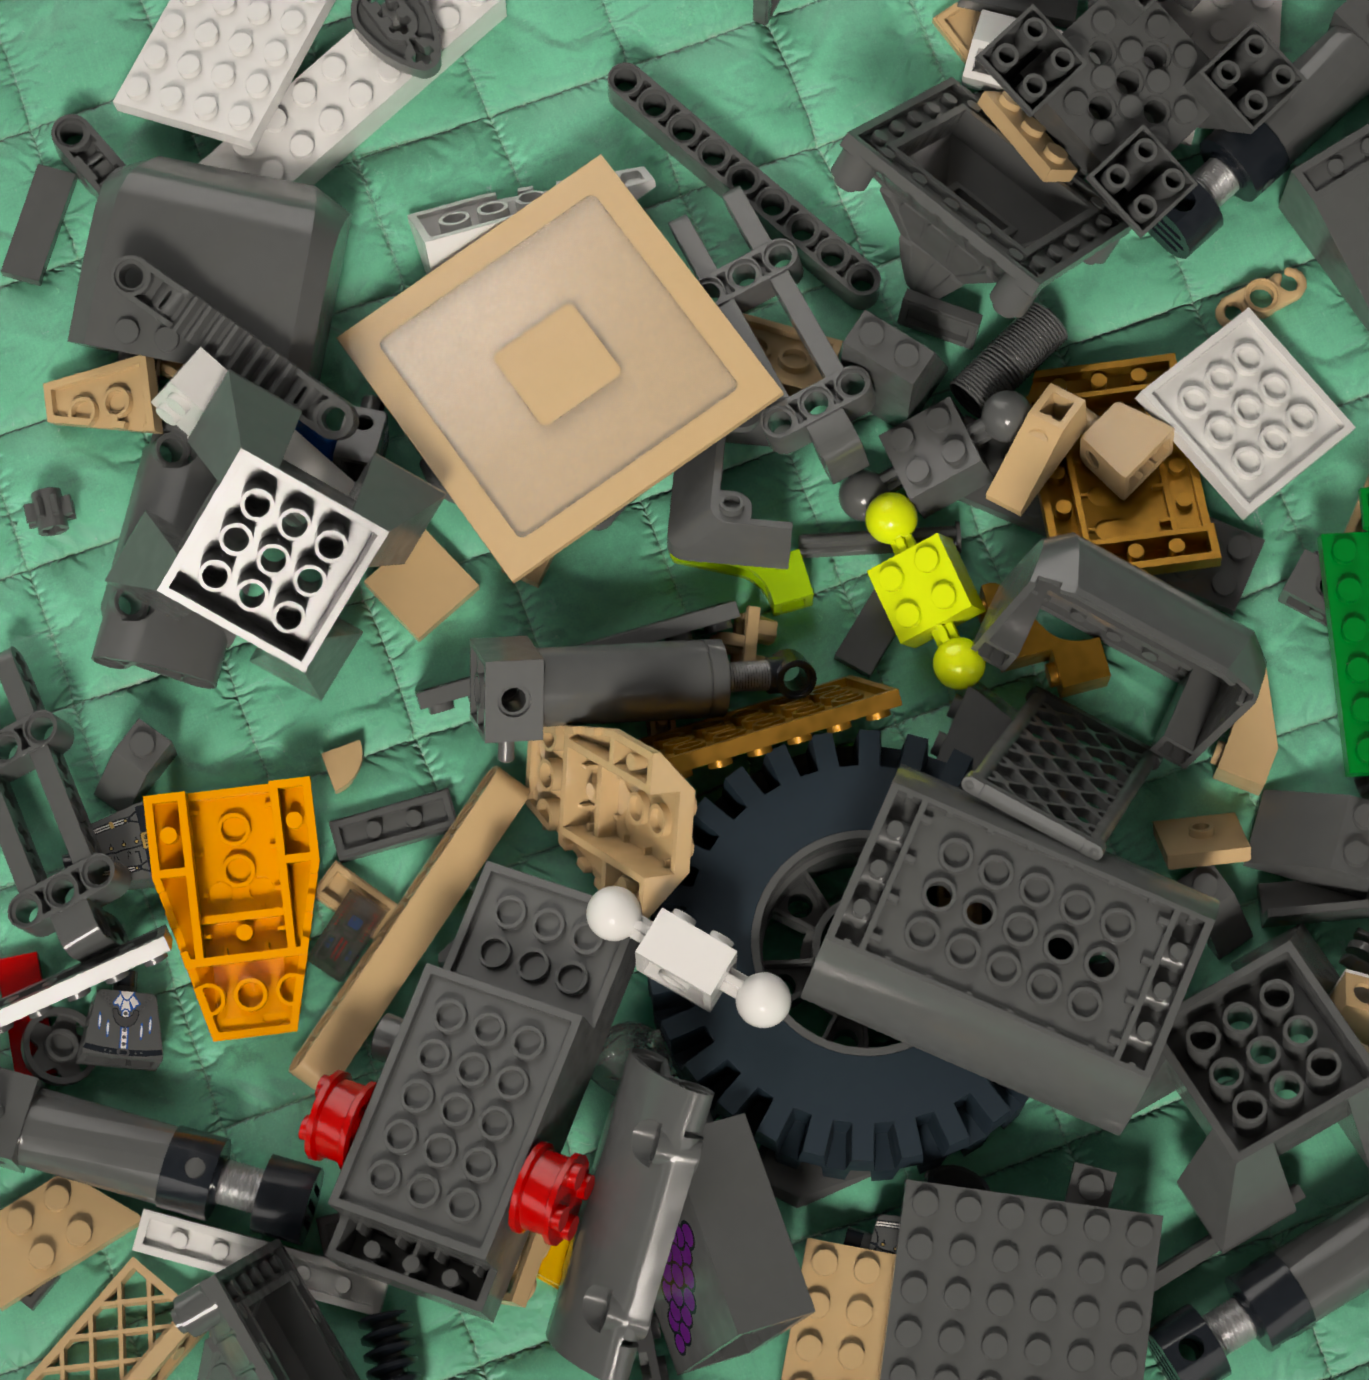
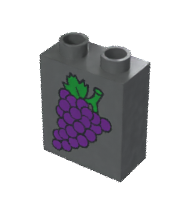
M709 1110L703 1132L685 1131L704 1137L703 1149L697 1170L690 1183L654 1303V1309L677 1375L753 1353L816 1312L745 1113L714 1121Z

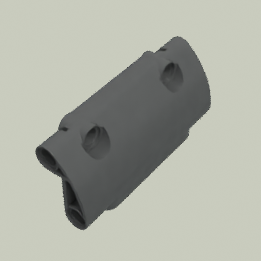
M162 420L163 434L152 433L150 442L145 445L142 451L112 566L145 510L187 532L217 481L187 442L188 435L177 425L173 426ZM161 445L167 447L171 452V462L164 460L161 456ZM233 527L226 531L227 536L234 541H242L248 537L247 532L239 527ZM107 583L101 602L103 617L92 653V661L114 669H127L134 665L196 687L206 689L217 687L226 649L232 645L236 634L196 612H192L176 621ZM250 584L242 587L246 595H248ZM120 596L129 601L131 606L130 614H126L120 609L118 604Z
M630 1048L616 1097L610 1105L590 1173L595 1176L594 1187L589 1198L582 1201L578 1213V1228L569 1243L562 1268V1279L545 1333L551 1346L560 1355L600 1380H629L639 1347L637 1341L644 1340L647 1336L656 1296L690 1183L697 1170L703 1149L704 1137L685 1131L703 1132L715 1094L705 1086L671 1077L668 1061L664 1056L641 1048Z

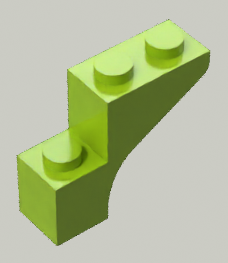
M800 549L790 551L788 570L685 561L674 557L669 552L671 560L676 564L736 576L752 582L766 597L773 617L810 607L813 604V591Z

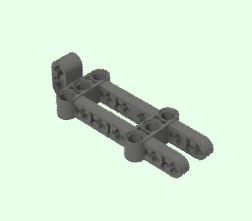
M737 186L721 194V197L751 252L717 269L686 214L668 222V225L699 283L711 298H719L715 302L784 393L782 397L768 406L769 408L765 410L761 418L762 429L769 446L779 454H789L813 443L817 456L834 485L870 466L862 442L851 422L872 410L876 403L875 391L869 373L864 368L859 366L844 368L797 287L796 284L802 279L804 270L796 246L787 239H770L740 186ZM790 260L786 266L775 267L780 261ZM746 279H755L750 285L739 286ZM775 296L778 298L823 378L791 396H788L743 315L746 311ZM853 387H863L859 394H847ZM817 406L827 407L820 414L810 413ZM779 426H791L790 429L784 433H774L776 428H778Z
M11 646L0 652V681L16 719L12 724L0 729V846L19 892L9 903L8 919L12 925L35 937H45L56 932L67 954L75 960L84 962L129 941L119 920L114 915L103 910L102 907L127 893L131 886V872L127 866L102 853L63 755L73 744L74 730L69 723L45 710L25 659L15 647ZM53 726L51 735L44 740L46 731ZM17 745L18 747L15 755L9 759V754L12 748H14ZM35 769L73 865L49 878L46 876L10 784L12 781ZM110 869L111 872L108 880L101 884L102 875L106 870ZM74 888L73 897L65 903L68 891ZM38 907L37 916L30 922L31 912Z

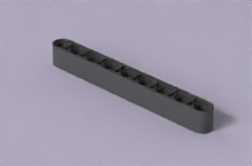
M627 62L619 63L612 67L607 79L608 97L610 103L720 197L721 194L735 188L733 185L739 181L751 183L753 187L743 192L771 240L783 238L791 241L796 246L802 266L852 308L865 310L875 305L879 297L881 277L879 271L872 263L639 67ZM624 82L635 86L629 91L617 89V86ZM651 107H659L664 110L658 116H651L645 111ZM685 131L691 133L693 138L682 141L677 139L675 135ZM716 156L721 158L723 162L712 166L705 163L704 160L708 157ZM768 206H777L782 212L771 216L766 214L763 209ZM797 231H806L812 237L809 240L800 241L795 239L793 234ZM827 256H836L840 258L842 263L837 266H829L822 259ZM857 281H866L872 288L863 292L856 290L852 284Z

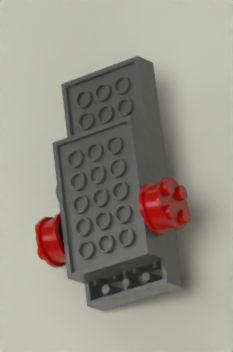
M486 861L443 968L426 963L404 1018L387 1013L380 1020L375 1030L371 1044V1056L373 1059L385 1063L378 1082L371 1081L364 1085L353 1081L351 1074L342 1070H337L330 1076L324 1074L320 1078L315 1090L316 1099L310 1115H306L301 1122L298 1137L304 1140V1149L308 1159L320 1162L327 1158L337 1162L341 1170L328 1201V1204L340 1213L341 1217L325 1254L336 1265L494 1323L529 1232L542 1235L545 1244L557 1246L564 1239L567 1241L573 1239L579 1224V1217L577 1215L582 1201L587 1200L592 1193L595 1176L589 1174V1161L586 1155L574 1153L569 1157L561 1154L636 966L635 951L640 944L630 937L620 941L604 940L591 930L587 922L586 910L593 895Z

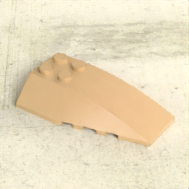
M573 725L543 727V740L528 741L525 786L530 789V794L525 802L526 806L548 831H556L558 833V843L565 851H574L578 856L576 865L583 873H592L595 876L593 885L598 890L608 886H620L628 889L637 897L642 915L649 918L690 872V858L694 853V841L692 838L693 816L697 811L695 789L661 752L618 728Z

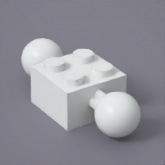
M620 886L602 888L591 897L586 910L589 927L598 937L604 940L620 941L630 937L640 943L635 951L636 970L708 1012L712 1011L722 992L736 999L738 1013L745 1022L754 1027H773L787 1016L791 1007V994L786 983L771 973H755L748 977L736 970L737 950L732 948L734 943L728 937L714 930L710 934L705 933L695 927L696 920L679 909H674L671 913L661 908L655 920L651 921L642 915L637 897L628 889Z

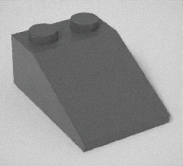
M1264 790L1249 842L1251 846V860L1244 862L1243 866L1365 899L1369 888V800L1344 794Z

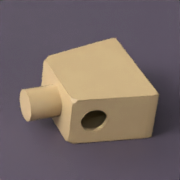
M1121 402L1114 403L1101 417L1086 407L1087 427L1083 431L1080 440V459L1110 490L1125 501L1173 452L1175 428Z

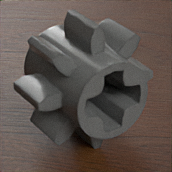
M47 487L34 491L31 494L32 503L23 505L29 529L38 528V533L41 536L62 534L69 529L67 520L76 519L71 496L69 494L62 496L61 489L57 487Z

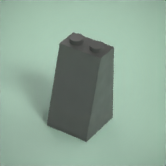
M864 310L842 344V366L844 368L859 366L869 373L876 395V403L869 412L893 427L921 412L949 369L934 351L867 310ZM853 387L847 394H859L863 387Z

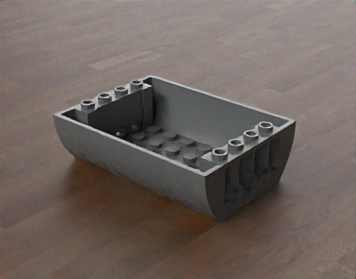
M901 763L823 940L800 998L1120 1136L1151 1080L1216 921L1220 901L1217 898L1107 851L1097 861L1088 858L963 789ZM936 885L945 887L950 893V903L944 907H935L930 904L926 896V892L930 887ZM973 903H983L991 912L990 921L983 925L973 923L967 916V908ZM1058 937L1067 940L1072 948L1071 956L1064 960L1054 958L1048 950L1050 940ZM1095 955L1107 957L1112 963V973L1107 977L1095 976L1089 969V959Z

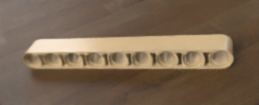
M497 765L488 771L292 1060L288 1070L289 1073L316 1090L318 1081L324 1074L330 1076L337 1070L345 1071L523 807L530 794L529 788Z

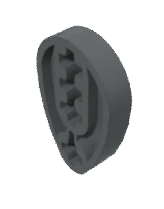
M352 0L351 18L354 31L373 54L400 72L421 79L431 78L439 72L442 66L441 40L435 16L427 0H385L388 10L396 11L398 23L401 26L407 25L408 32L404 35L400 31L394 32L391 18L388 16L383 17L381 5L377 1L371 3V0ZM413 45L423 55L430 54L431 62L425 64L422 60L417 62Z

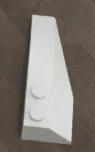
M644 166L615 171L636 200L656 187L655 179ZM533 186L518 188V196L497 199L496 192L482 194L407 215L426 274H429L547 191H534Z

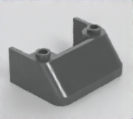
M768 406L674 471L667 533V548L674 557L685 561L788 570L793 522L751 519L752 504L747 496L736 491L721 490L725 443L769 446L761 425L762 415L769 408ZM779 426L778 428H776L774 433H784L787 430H789L791 426Z

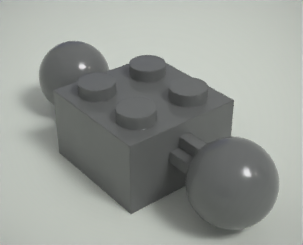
M1005 390L997 392L985 402L981 418L967 424L964 416L949 396L879 435V438L893 466L881 473L863 469L845 478L840 485L838 493L841 508L849 517L858 521H865L866 510L875 497L887 492H896L904 487L909 500L925 519L993 481L994 475L979 446L991 439L1004 443L1013 442L1028 412L1032 408L1030 402L1022 394L1015 391Z

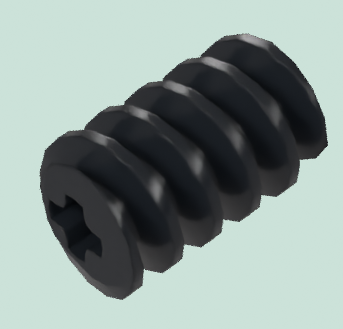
M394 1310L367 1315L358 1321L359 1329L371 1331L360 1339L362 1346L374 1348L363 1355L364 1362L377 1365L366 1372L368 1380H418L421 1378V1373L408 1371V1366L419 1359L416 1355L405 1354V1349L416 1344L415 1339L402 1336V1332L413 1327V1322L400 1320L399 1316L407 1310Z

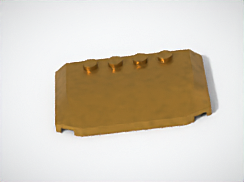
M1175 353L1035 371L1033 383L1026 399L1033 407L1048 385L1052 383L1086 400V407L1100 417L1114 403L1118 402L1149 415L1135 398L1143 389L1177 364ZM1081 434L1038 493L1047 537L1074 532L1151 575L1221 566L1222 556L1214 523L1210 522L1199 470L1174 442L1173 452L1123 501L1082 463L1080 459V440L1083 434Z

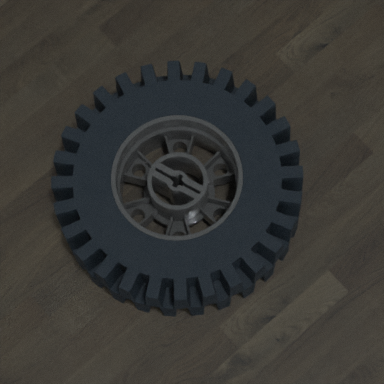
M859 730L854 745L847 747H835L832 733L813 735L809 741L806 753L794 757L790 756L785 744L774 748L772 752L765 754L760 771L749 776L741 766L725 778L722 796L714 804L704 797L697 805L696 814L693 816L692 838L694 841V853L690 858V872L651 915L650 920H655L661 908L671 913L674 909H679L696 920L695 927L705 933L710 934L714 930L728 937L734 943L732 948L737 950L736 970L748 977L755 973H771L793 986L794 993L791 995L790 1007L792 1009L805 1000L800 998L840 904L839 901L830 906L813 881V878L830 871L856 867L901 763L963 789L961 786L963 778L968 772L973 771V757L954 748L947 763L928 756V739L907 734L901 749L881 747L880 730ZM937 885L927 890L935 899L937 897ZM795 901H803L810 906L811 913L806 917L797 918L791 915L788 907ZM982 903L983 925L990 921L991 912ZM771 919L805 935L801 946L800 959L763 961V943ZM1053 938L1048 943L1049 953L1054 958L1064 960L1071 956V945L1064 938ZM647 976L649 997H651L653 1005L654 1024L660 1042L665 1041L670 1051L671 1065L677 1077L705 1086L715 1093L710 1107L714 1121L719 1116L725 1119L745 1113L755 1143L773 1150L776 1162L794 1169H798L800 1163L805 1162L821 1166L823 1177L845 1180L850 1171H870L871 1181L893 1180L899 1169L917 1166L919 1174H922L928 1169L932 1170L941 1166L945 1158L952 1153L961 1150L965 1157L983 1146L993 1130L999 1126L1005 1129L1019 1116L1026 1101L1030 1098L904 1042L890 1046L869 1048L867 1026L821 1006L819 1007L833 1016L822 1038L805 1029L789 1014H787L783 1021L773 1027L758 1028L742 1019L736 1007V999L722 992L712 1011L708 1012ZM840 1036H848L855 1041L857 1047L834 1043V1041Z

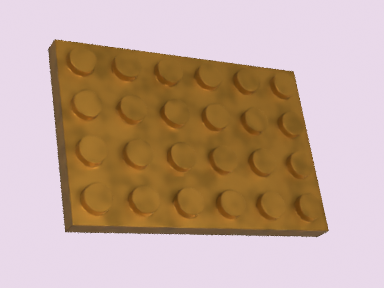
M849 675L816 685L813 691L802 699H788L782 695L729 711L724 717L706 718L638 740L661 752L685 779L693 775L692 769L704 765H708V769L725 767L733 763L732 757L743 753H747L748 757L764 755L773 751V744L786 740L788 745L807 742L812 739V732L827 729V733L843 731L852 727V720L865 716L867 721L879 720L890 716L891 708L903 704L899 689Z

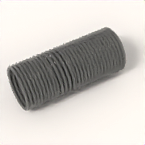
M1033 302L1024 317H1016L1014 321H1011V324L1003 329L1000 335H997L967 367H964V370L958 376L953 378V381H950L952 394L969 413L977 418H981L983 406L993 394L1005 390L1015 391L1016 388H1019L1020 384L1022 385L1023 381H1026V378L1031 376L1067 340L1068 333L1065 326L1050 309L1043 304Z

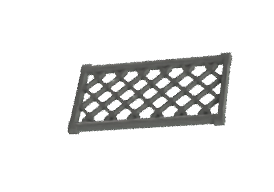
M1034 686L1026 694L1025 704L975 771H970L966 774L961 782V786L969 794L980 798L1080 854L1097 861L1104 855L1107 849L1106 842L1134 797L1150 772L1160 766L1163 757L1150 751L1149 745L1055 696L1051 692L1039 686ZM1042 720L1051 723L1053 726L1045 724ZM1065 724H1070L1073 727H1075V729H1072L1066 726ZM1032 734L1039 735L1043 739H1038L1034 737ZM1055 737L1065 740L1066 743L1057 740ZM1079 740L1086 742L1089 746L1080 743ZM1101 743L1109 745L1112 749L1103 746ZM1022 748H1027L1033 753L1026 752ZM1046 751H1050L1054 753L1056 756H1052L1048 754ZM1069 754L1076 755L1079 759H1075ZM1092 757H1096L1100 759L1102 762H1098L1094 760ZM1115 760H1119L1123 762L1125 765H1121L1117 763ZM1011 761L1017 762L1021 764L1023 767H1018L1014 765ZM1036 765H1041L1047 770H1042L1038 768ZM1060 768H1064L1068 770L1070 773H1065L1062 770H1060ZM1083 771H1087L1091 773L1093 776H1089L1085 774ZM1106 774H1110L1114 776L1116 779H1112L1108 777ZM1002 776L1009 777L1013 782L1003 779ZM1026 779L1033 780L1037 785L1029 783ZM1049 782H1054L1058 784L1061 788L1055 787L1051 785ZM1073 785L1080 786L1084 791L1078 790ZM1097 788L1105 790L1108 794L1100 792ZM1015 793L1021 794L1027 799L1019 798ZM1039 796L1045 797L1049 799L1051 802H1046L1042 800ZM1063 799L1069 800L1073 802L1075 805H1070L1066 803ZM1087 802L1095 804L1098 808L1091 807ZM1053 814H1058L1065 820L1058 819ZM1077 817H1082L1089 823L1082 822Z

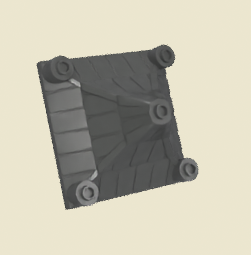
M953 77L847 132L840 143L843 149L831 167L834 181L838 187L847 192L865 191L872 178L882 186L880 188L881 195L901 234L899 237L900 258L906 285L910 290L941 300L965 284L997 283L989 294L994 310L1005 318L1024 317L1042 288L1082 262L1089 265L1105 263L1120 239L1131 231L1130 226L1097 190L1075 174L1070 182H1043L977 104L979 98Z
M279 1237L181 1293L173 1300L174 1309L171 1310V1317L181 1333L189 1332L193 1337H198L209 1331L210 1337L204 1343L197 1380H360Z

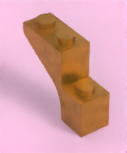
M997 583L981 585L979 597L986 611L977 616L980 624L999 587ZM1036 620L1018 657L1005 670L1006 672L1049 660V663L1045 664L1047 681L1051 688L1057 687L1060 698L1106 687L1111 677L1100 637L1081 641L1065 640L1049 633Z

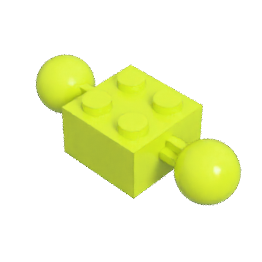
M887 492L880 494L870 502L865 514V523L873 538L881 543L891 545L895 556L867 570V573L900 644L912 648H917L935 639L938 648L933 657V670L937 679L946 687L955 690H964L968 686L972 687L982 678L986 661L978 654V651L975 652L971 649L972 640L960 637L956 627L986 610L953 539L936 533L917 544L912 535L918 521L914 504L909 498L900 493Z

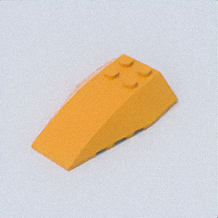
M311 777L268 781V784L194 793L182 791L143 796L152 880L159 894L185 968L188 971L213 1042L297 1032L320 864Z

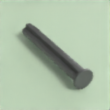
M955 521V526L916 528L912 534L917 544L936 533L952 538L959 554H961L960 521ZM869 531L802 534L798 539V547L802 558L894 553L890 544L877 541Z

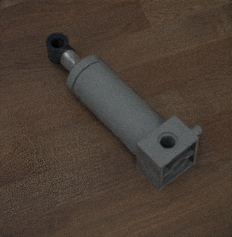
M528 636L470 638V720L485 743H498V760L502 763H510L514 760V742L543 740V727L724 717L728 711L731 692L764 690L768 694L781 693L788 699L798 700L808 696L815 688L817 681L816 671L801 653L794 649L779 650L771 657H766L764 661L729 662L725 645L721 639L536 648ZM799 667V673L793 680L784 681V676L789 669Z

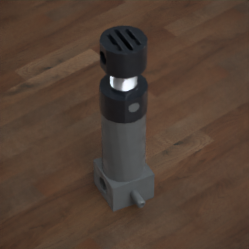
M1347 0L1334 12L1328 31L1292 63L1308 81L1252 134L1215 129L1200 143V153L1204 164L1191 175L1198 185L1148 231L1167 252L1178 258H1188L1224 225L1220 207L1234 195L1243 201L1253 202L1284 174L1298 157L1369 94V0Z
M0 1067V1167L23 1174L26 1167L153 1203L156 1204V1207L204 1221L209 1219L215 1205L220 1203V1205L223 1204L224 1206H231V1208H238V1210L242 1209L246 1213H252L250 1222L252 1232L276 1239L279 1237L280 1240L301 1246L305 1241L316 1212L323 1185L324 1171L321 1167L275 1154L271 1156L264 1170L262 1168L259 1169V1167H252V1165L241 1164V1162L230 1159L231 1139L183 1125L175 1126L47 1089L39 1078Z
M1369 1193L1276 1250L1266 1252L1250 1262L1242 1270L1227 1276L1225 1284L1231 1298H1229V1301L1226 1300V1303L1223 1302V1305L1216 1306V1309L1213 1308V1311L1210 1310L1206 1315L1203 1314L1202 1317L1190 1304H1186L1151 1325L1148 1348L1166 1379L1223 1380L1231 1375V1367L1226 1356L1231 1354V1351L1234 1352V1350L1244 1346V1343L1247 1344V1342H1251V1340L1256 1338L1264 1348L1273 1352L1285 1341L1299 1336L1315 1326L1316 1322L1368 1291ZM1180 1344L1188 1345L1193 1349L1195 1353L1194 1361L1187 1360L1181 1356L1179 1352Z

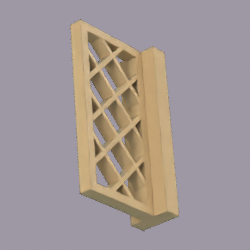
M132 1257L25 1380H42L46 1375L60 1374V1380H68V1373L89 1370L90 1380H98V1369L119 1367L120 1380H166L207 1332L198 1337H193L189 1332L181 1333L173 1321L170 1324L155 1325V1304L173 1302L178 1294L136 1258ZM137 1271L146 1279L147 1297L125 1299L124 1285ZM154 1286L164 1295L154 1296ZM117 1294V1300L111 1301L113 1297ZM147 1305L148 1326L126 1329L125 1307ZM118 1308V1330L96 1332V1317L103 1309ZM88 1327L89 1333L82 1334ZM156 1333H161V1335L156 1339ZM148 1334V1350L142 1357L127 1358L126 1336ZM118 1338L119 1359L97 1362V1340ZM89 1341V1363L68 1365L67 1350L73 1343ZM60 1359V1366L53 1367ZM127 1366H133L127 1373Z

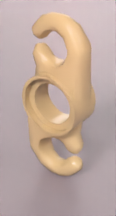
M1287 267L1284 269V275L1294 278L1297 282V287L1293 291H1288L1281 287L1282 274L1280 273L1273 274L1269 279H1255L1248 285L1222 298L1215 309V317L1219 324L1224 327L1232 321L1226 317L1225 310L1227 307L1234 306L1239 308L1241 313L1249 307L1259 319L1268 318L1276 311L1296 302L1303 296L1307 289L1305 276L1296 268ZM1255 290H1265L1271 295L1272 303L1268 307H1257L1251 302L1250 294Z

